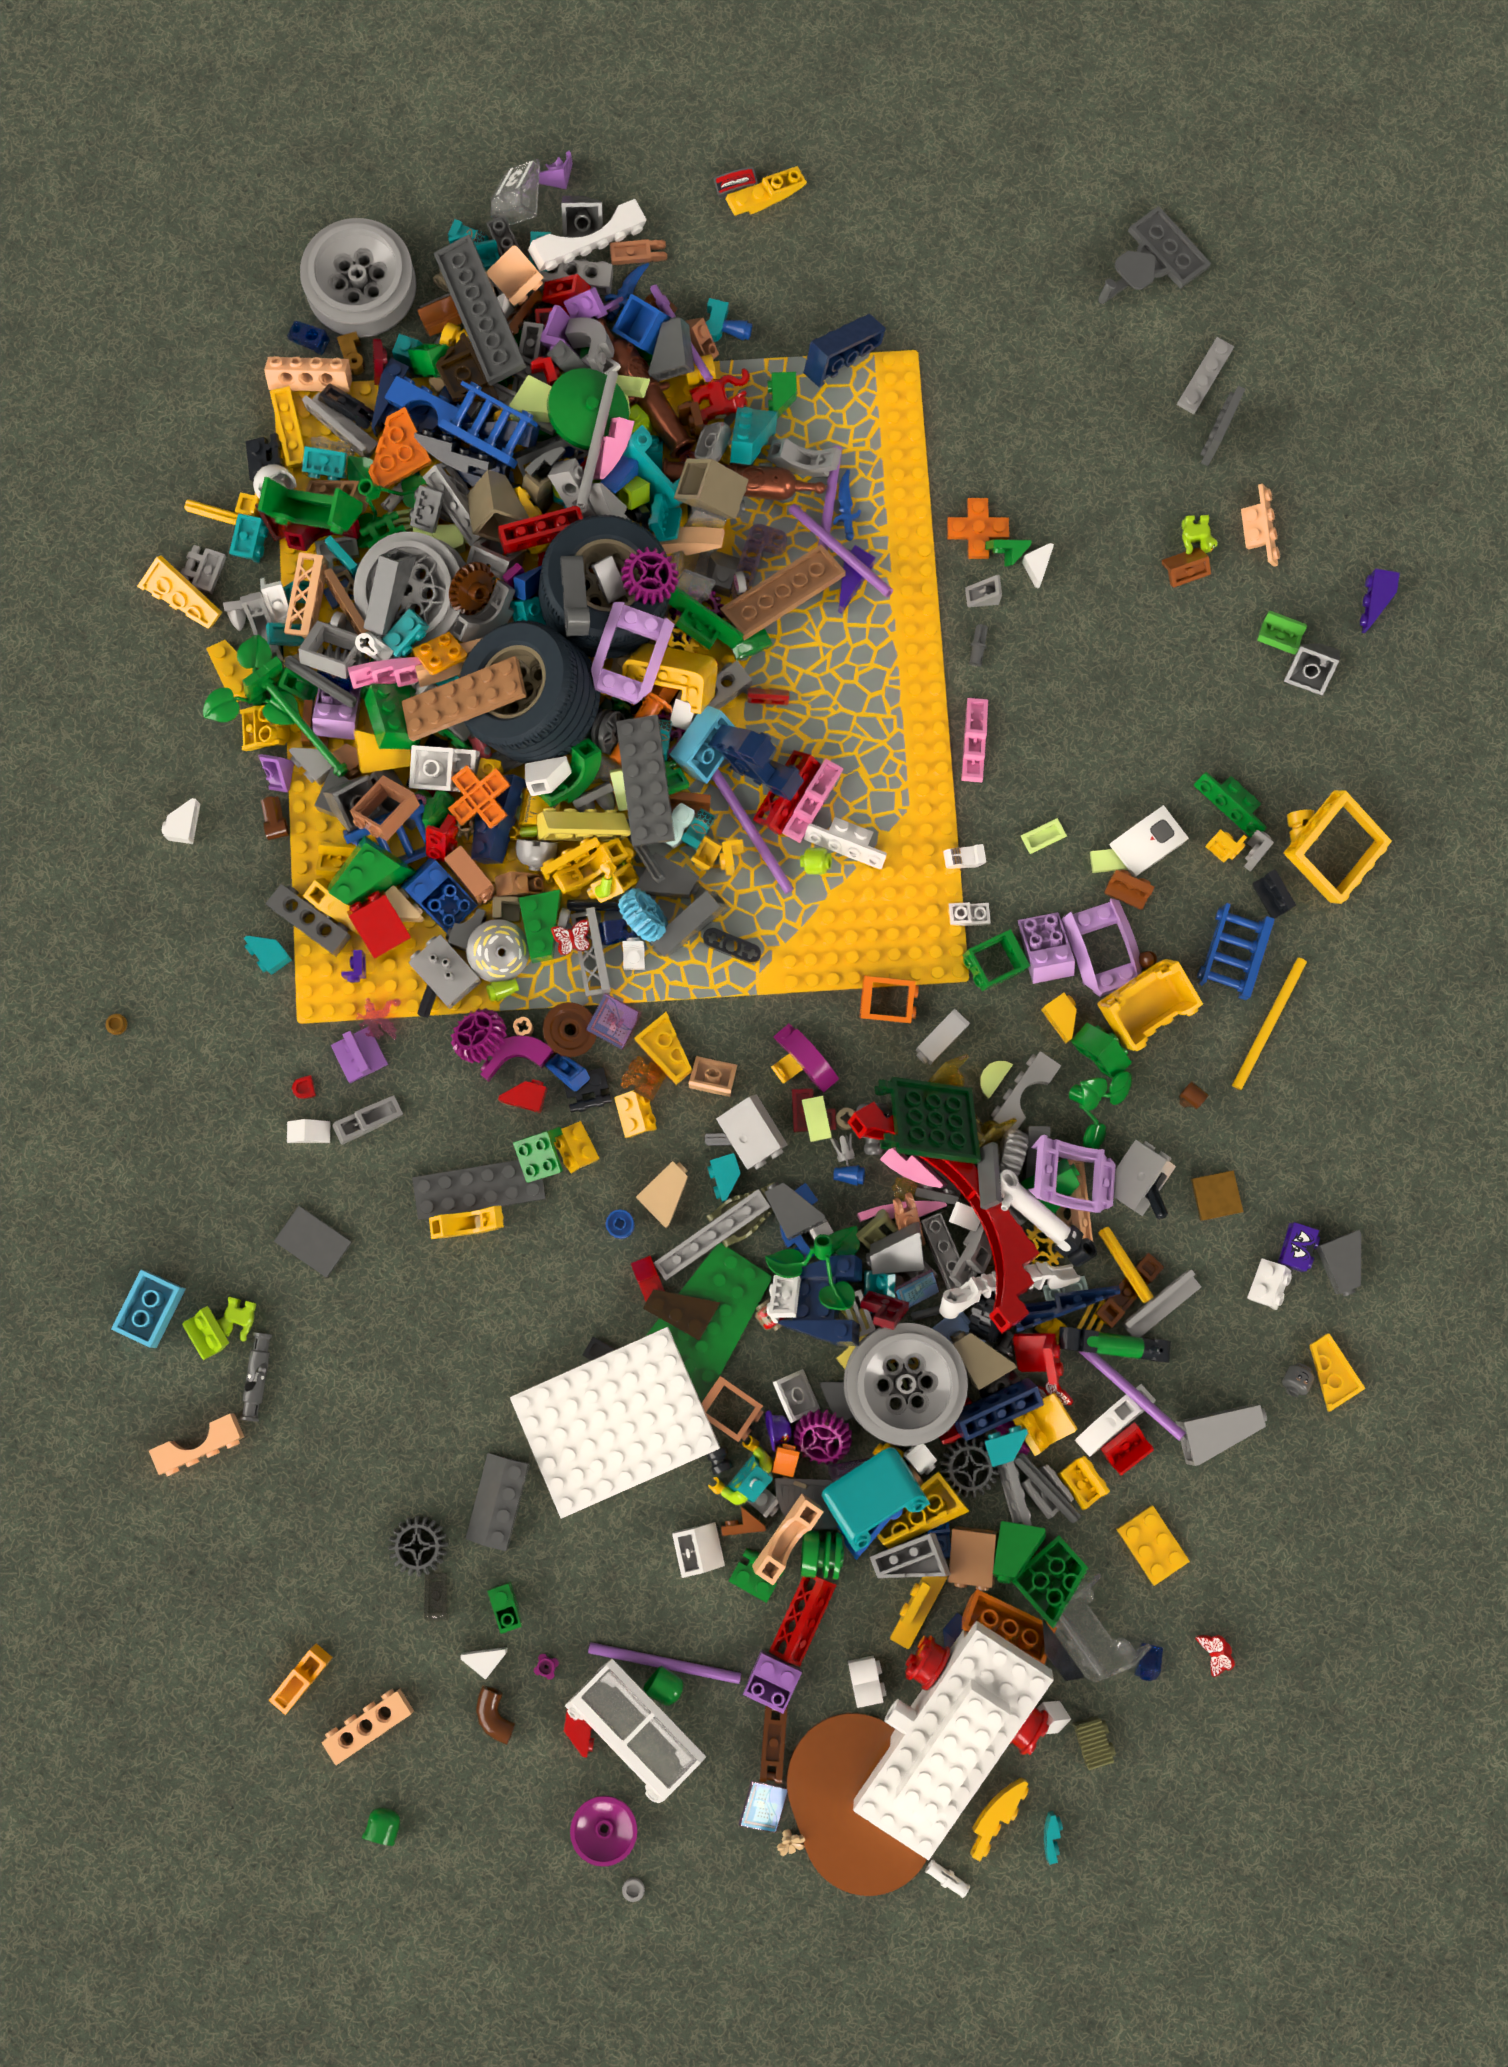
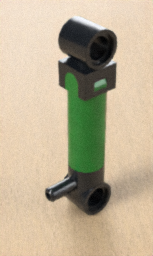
M1060 1327L1058 1344L1060 1349L1169 1363L1171 1341L1069 1327Z

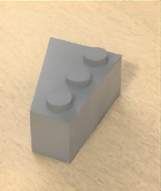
M935 1533L927 1534L870 1557L877 1578L951 1575Z

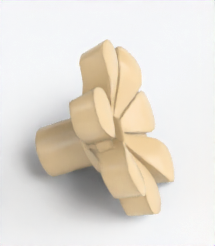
M790 1829L784 1830L782 1832V1843L777 1845V1850L780 1851L781 1856H785L788 1852L793 1854L796 1852V1849L802 1850L805 1847L803 1844L805 1838L803 1835L792 1836Z

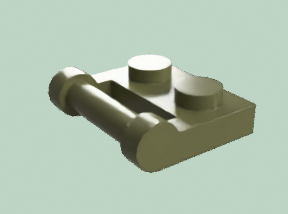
M885 1209L879 1210L875 1218L856 1234L857 1238L869 1250L870 1244L887 1236L879 1228L882 1224H885L893 1233L898 1231L897 1224L889 1217V1213Z

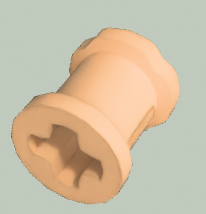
M520 1017L513 1023L517 1036L530 1037L534 1028L528 1018ZM526 1023L528 1030L521 1032L519 1025L523 1026Z

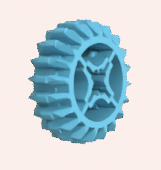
M632 888L622 895L618 906L627 925L636 932L637 936H641L643 940L649 942L659 940L666 932L665 927L668 925L667 917L664 915V911L661 910L660 905L651 898L650 894H646L645 891H641L639 888Z

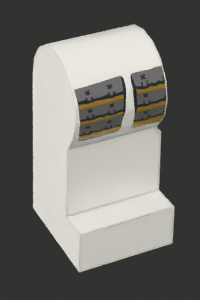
M983 844L943 851L947 869L973 868L986 863Z

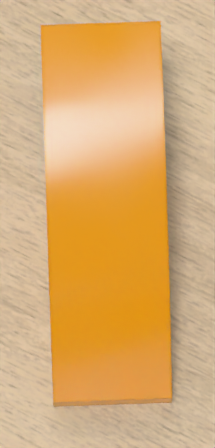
M316 1643L292 1670L269 1701L286 1715L333 1657Z

